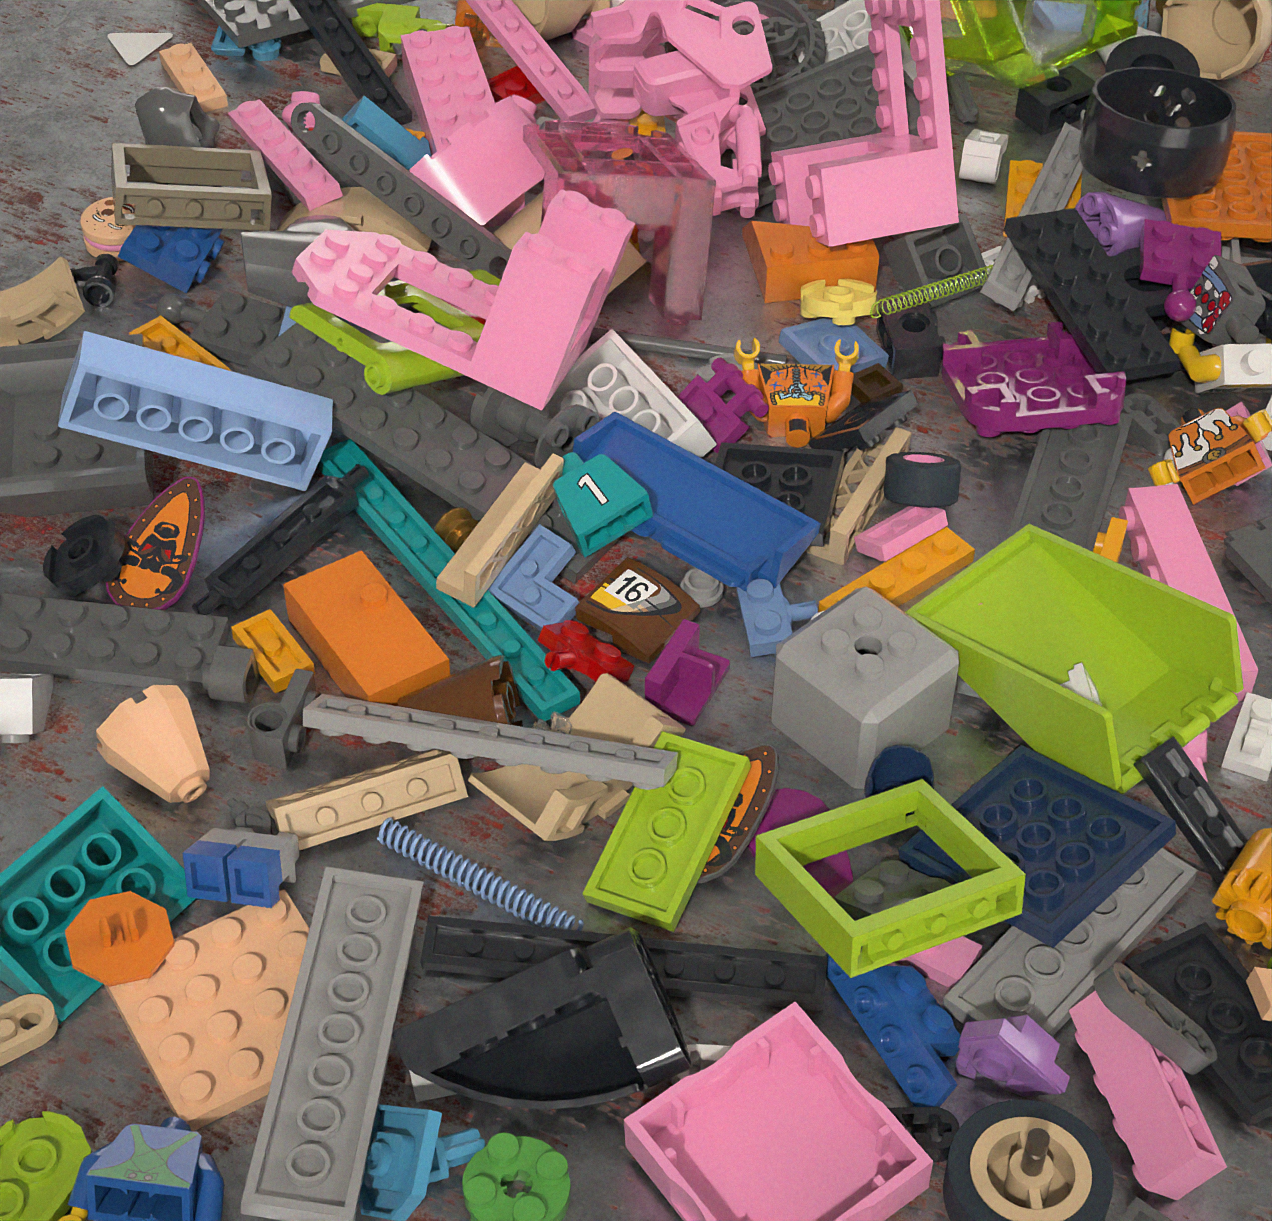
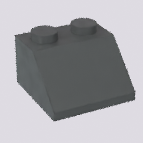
M966 212L958 215V223L922 229L882 245L895 280L907 291L986 266ZM967 275V278L969 279V282H970V287H972L973 285L971 284V281H970V275ZM963 276L962 280L964 281L965 288H968L965 283V277ZM957 278V281H958L959 286H960V290H962L963 288H962L961 285H960V279ZM952 280L951 282L953 283L956 292L958 290L955 287V280ZM947 281L946 284L949 287V293H952L950 289V282ZM942 283L941 285H942V287H943V289H944V295H947V292L945 291V286H944L945 284ZM937 284L936 287L939 291V296H942V294L940 293L939 285ZM983 285L972 289L969 288L947 297L943 296V298H938L931 302L928 301V307L931 309L982 288ZM932 286L931 289L934 293V298H937L934 292V287ZM926 288V291H927L928 296H929V300H931L932 298L930 297V294H929V288ZM916 291L915 294L919 297V292Z

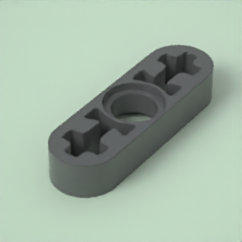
M1116 962L1094 978V988L1103 1004L1184 1071L1195 1075L1217 1060V1051L1206 1032L1125 965Z

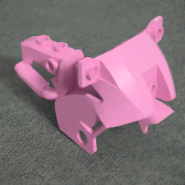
M624 0L616 7L591 12V27L595 34L589 45V98L597 111L591 127L625 134L629 120L638 116L641 109L652 116L664 115L676 123L673 152L677 165H685L687 170L685 172V181L689 193L697 194L700 203L711 216L720 215L721 211L736 208L740 211L741 217H753L759 203L758 177H761L762 174L760 137L766 134V128L750 84L772 72V63L757 5L750 1L723 7L709 0ZM690 5L705 12H708L710 14H713L715 16H718L719 21H716L714 19H711L709 17L686 9L685 7ZM744 20L753 25L754 31L748 35H740L733 30L732 26L735 22ZM669 41L678 51L664 54L659 44ZM740 97L747 101L745 105H739ZM726 149H732L735 153L736 159H732V169L721 166L720 157Z

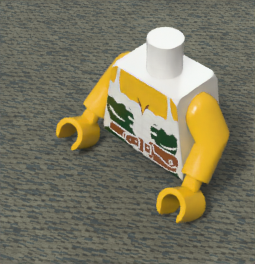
M1172 328L1169 345L1176 354H1179L1178 357L1188 375L1195 381V394L1272 392L1271 339L1266 337V344H1225L1199 353L1198 349L1193 346L1194 332L1186 328L1185 333H1182Z

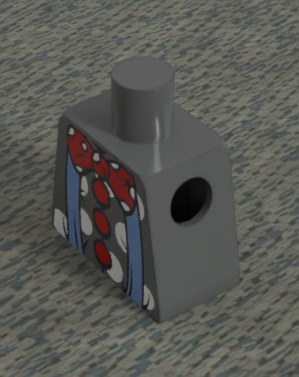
M1214 255L1190 291L1197 303L1195 313L1188 320L1178 322L1205 341L1218 346L1225 344H1252L1258 338L1259 330L1255 323L1264 312L1266 302L1244 265Z

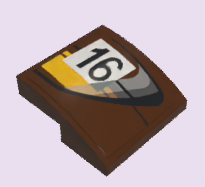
M627 557L575 607L578 621L612 635L613 646L621 652L650 664L666 647L683 619L692 621L700 613V605L666 577L644 564Z

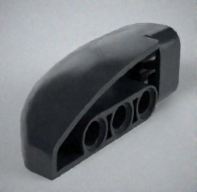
M631 927L587 947L588 953L582 955L580 948L568 950L392 1032L403 1063L414 1074L440 1087L474 1100L508 1107L550 1110L584 1107L615 1101L644 1091L693 1067L680 1025L651 953L639 931Z

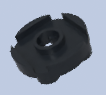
M91 515L78 520L61 533L66 540L60 545L58 550L51 545L43 562L44 576L67 598H72L100 581H111L119 574L122 568L119 559L124 551L125 535L111 519L107 521L102 515Z

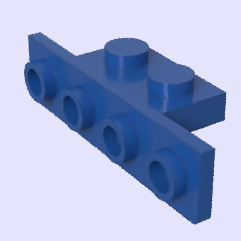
M826 953L825 956L828 957L827 976L913 1106L940 1107L958 1084L939 1057L955 1056L960 1050L958 1047L961 1035L953 1025L951 1016L941 1008L926 986L924 977L912 965L882 966L850 978L831 956Z

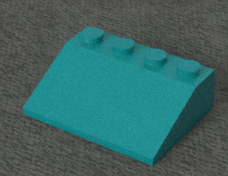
M104 786L99 788L0 873V980L21 996L39 994L47 997L54 1006L58 1024H61L103 985V983L73 969L65 930L90 899L131 891L165 908L169 923L197 899L187 896L184 868Z

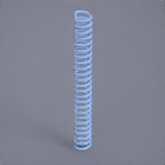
M392 817L387 818L382 823L379 837H376L377 841L379 840L382 845L387 844L389 849L395 848L397 853H403L404 857H410L412 861H418L421 866L426 865L428 870L434 869L436 874H442L443 878H449L452 883L457 882L459 887L465 886L467 891L473 890L474 894L481 895L483 900L489 899L491 904L497 903L498 907L505 908L507 913L513 912L515 917L521 916L523 921H530L532 926L538 925V927L549 928L554 921V928L560 929L563 926V929L571 930L574 926L575 915L569 916L566 920V910L559 914V907L556 906L551 909L550 902L542 906V897L535 900L534 893L526 897V889L518 892L517 884L510 888V880L503 882L502 876L495 878L494 872L487 874L485 867L479 870L478 863L471 865L470 859L463 861L462 854L455 857L454 850L447 853L446 846L439 849L438 842L432 844L431 838L424 840L423 834L416 836L415 829L409 831L407 825L401 827L399 821L393 823ZM434 859L433 866H431L429 863ZM442 863L441 870H438L437 867ZM449 868V874H446L445 871ZM457 872V878H453V875ZM465 876V882L462 883L461 879ZM473 881V886L470 887L468 884ZM481 885V890L477 891L476 889ZM489 889V895H485L484 893ZM498 892L497 899L494 900L492 897ZM506 896L505 903L501 904V900ZM514 900L513 908H509V905ZM522 905L521 912L518 913L517 909ZM530 909L529 917H526L525 913ZM538 914L537 921H533V918ZM547 917L545 925L542 926L541 922ZM583 919L578 920L579 926L577 931L582 930L584 925Z

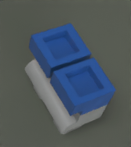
M236 827L234 830L211 829L182 853L187 896L228 902L231 899V903L272 908L280 900L279 885L282 882H296L295 862L300 857L297 835L287 832H279L277 835L255 833L252 828Z

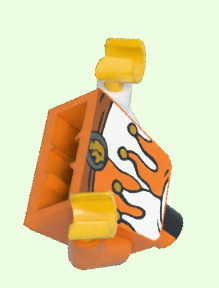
M1215 408L1205 414L1201 409H1190L1181 417L1182 426L1172 430L1168 435L1171 448L1165 452L1163 461L1151 465L1148 471L1154 486L1177 484L1181 480L1194 505L1266 468L1255 444L1265 439L1268 433L1272 431V419L1265 409L1252 414L1248 418L1239 415L1231 417L1223 408Z

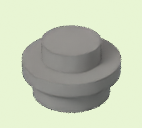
M697 568L688 571L680 583V588L697 602L700 607L712 606L719 602L723 596L722 582Z

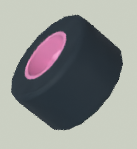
M900 452L886 457L883 494L887 500L901 505L928 508L946 507L957 503L961 473L959 460L950 456L928 452Z

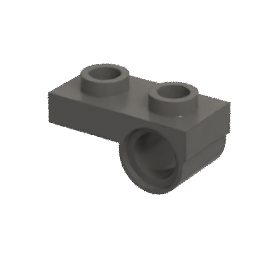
M296 668L280 703H261L252 708L248 713L247 724L252 753L258 761L269 764L271 767L287 770L294 753L301 752L306 738V727H303V708L321 695L320 692L316 691L314 672Z

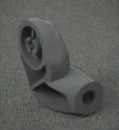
M313 215L295 220L294 223L290 224L283 231L241 232L248 292L291 307L311 303L312 301L307 296L309 291L306 282H298L292 274L296 258L325 230H355L340 217Z

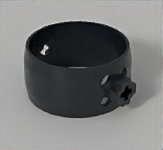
M1131 67L1108 72L1096 80L1086 103L1080 134L1081 163L1098 180L1117 189L1134 194L1161 198H1181L1209 191L1218 183L1227 165L1236 128L1235 101L1227 91L1215 83L1182 71L1156 67ZM1163 82L1165 86H1159L1156 93L1151 89L1153 84ZM1170 96L1176 97L1177 106L1170 105ZM1154 110L1159 114L1160 120L1153 123L1147 119L1146 113ZM1186 117L1190 126L1178 127L1176 120ZM1140 151L1147 152V158L1152 160V163H1147L1144 168L1137 167L1138 162L1132 159V156H1138Z

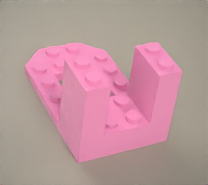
M864 0L866 11L871 17L872 31L869 32L868 43L875 59L872 82L875 90L878 91L879 106L876 107V121L882 133L771 152L772 163L769 164L768 172L772 185H775L776 200L773 201V214L777 222L781 224L810 226L811 233L816 238V241L829 247L959 222L940 0ZM899 25L913 28V38L910 40V53L912 59L916 61L917 77L914 79L913 88L920 104L921 116L917 120L919 136L909 134Z
M561 189L550 202L539 233L530 234L525 232L514 245L499 286L488 285L473 278L470 272L464 269L449 267L437 261L430 253L410 249L402 245L393 236L359 231L325 230L296 258L292 274L298 282H306L309 287L307 296L315 306L542 411L587 346L635 223L626 219V216L616 209L599 207L589 202L588 198L579 192ZM395 277L484 318L486 322L480 339L476 342L464 332L447 329L435 323L431 317L425 314L413 313L398 306L391 298L377 295Z

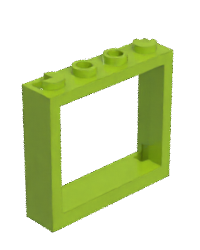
M923 779L756 836V877L850 978L1022 914L1026 874ZM914 811V814L906 816L907 813ZM918 826L972 878L854 921L802 866Z

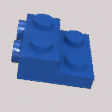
M136 225L122 245L118 257L187 294L194 281L201 284L211 266L207 259L210 258L215 261L225 243L224 240L219 238L223 229Z

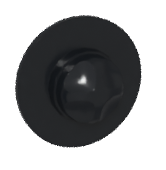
M1153 35L1138 36L1120 43L1110 53L1105 68V74L1123 68L1156 67L1182 71L1200 77L1198 62L1185 46L1172 39ZM1157 82L1151 86V89L1156 93L1159 86H1165V84ZM1170 96V105L1177 106L1176 97Z

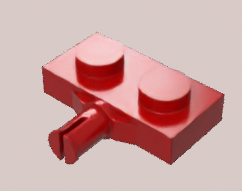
M565 620L561 623L543 625L537 641L551 650L545 656V665L548 669L551 668V671L563 668L574 669L585 674L595 682L604 673L612 675L620 682L629 681L635 665L624 659L618 648L608 643L600 642L588 634L589 630L583 624L573 620Z

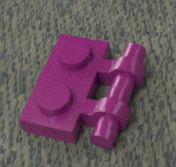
M722 357L715 359L711 364V369L716 374L708 382L700 375H697L677 396L716 442L717 445L712 450L717 454L721 442L735 443L747 431L749 426L741 418L747 411H751L756 417H762L768 411V405L762 400L763 394L753 384H747L742 379L743 373L735 364H728ZM727 390H731L735 396L727 403L721 396Z

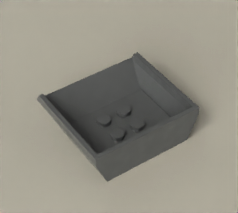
M142 334L109 337L145 347ZM81 339L0 347V512L23 517H35L149 505L154 500L153 451L58 427L62 395Z

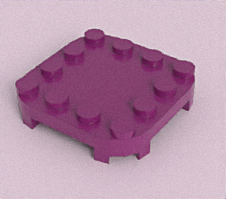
M1048 322L1047 336L980 343L971 329L958 332L956 342L950 345H942V380L963 416L971 424L976 425V432L981 436L994 437L999 435L1001 431L1034 433L1040 429L1054 427L1074 429L1080 425L1093 423L1113 425L1120 421L1126 386L1124 371L1097 374L1072 334L1063 331V322Z

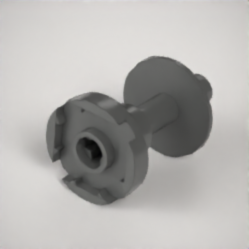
M490 386L484 396L477 393L470 414L471 426L504 447L515 443L519 439L524 442L538 440L535 450V466L540 470L553 453L563 457L573 452L574 438L597 424L600 420L598 413L580 404L564 408L551 420L546 406L541 411Z

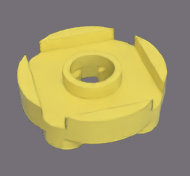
M838 279V286L825 287V280L813 281L801 287L800 315L806 318L829 317L832 318V323L836 325H852L855 323V317L870 315L872 305L877 302V291L874 292V286L869 283L852 279ZM877 304L874 305L872 309V314L876 313Z

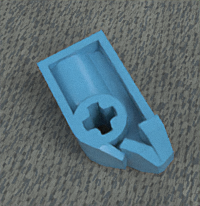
M365 96L341 118L342 121L407 170L411 169L425 155L428 154L431 157L429 141L425 137L418 140Z

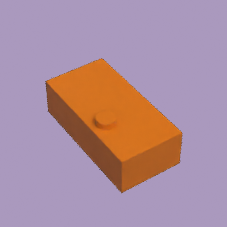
M362 550L283 584L289 622L346 698L398 706L400 697L450 676L449 658Z

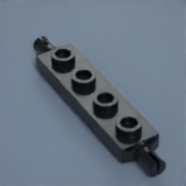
M356 464L342 478L328 475L323 477L205 578L209 592L192 605L193 611L196 614L209 615L221 604L240 609L359 505L354 489L369 478L366 468Z

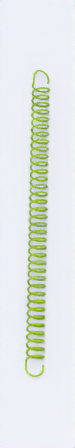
M993 265L880 299L872 305L870 315L872 318L881 317L878 311L880 301H882L883 312L886 315H890L912 306L916 307L917 304L921 305L928 301L931 302L932 300L943 298V296L947 297L948 295L983 285L985 277L987 278V269L991 270ZM967 275H970V281H971V284L973 285L972 287H970V282H969V279L967 278ZM963 276L965 277V283L968 288H965L964 281L962 280ZM957 278L960 279V285H961V287L963 288L962 290H960V286H959V283H958V281H957ZM952 280H955V287H956V289L958 290V291H956V292H955V289H954V285H953V283L951 282ZM947 281L950 282V289L952 293H949V287L946 284ZM942 283L945 284L944 286H945V291L947 292V295H944V289H943V287H942V285H941ZM937 284L939 285L940 293L942 294V296H939V291L936 287ZM932 286L934 287V292L937 298H934V293L931 289ZM926 288H929V294H930V297L932 298L931 300H929V296H928V293H927V291H926ZM921 289L924 290V296L926 301H923V295L920 292ZM916 291L919 292V299L921 300V303H918V298L915 294ZM910 293H913L914 301L916 302L915 305H913V300L910 296ZM906 294L908 295V301L911 304V306L907 305V300L905 298ZM900 296L903 297V303L906 306L905 308H902V302L899 299ZM895 298L898 299V305L900 307L899 310H897V305L894 301ZM890 299L892 300V305L895 309V311L893 312L891 311V305L889 303ZM884 301L887 302L889 313H886L883 309ZM875 304H877L876 310L879 314L876 317L872 315V309Z

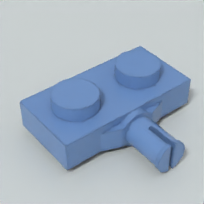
M756 579L748 584L747 592L736 587V596L751 657L775 654L776 645L793 634L792 627L794 621L811 619L818 613L815 600L789 604L782 594L780 583L774 588L768 580Z

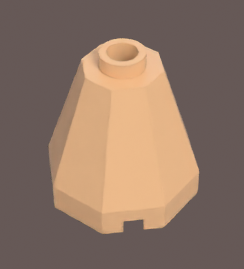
M152 685L142 691L147 699L136 704L131 697L120 703L96 730V736L101 742L97 743V750L109 765L169 803L182 801L188 803L197 799L206 790L210 769L187 697L177 685Z

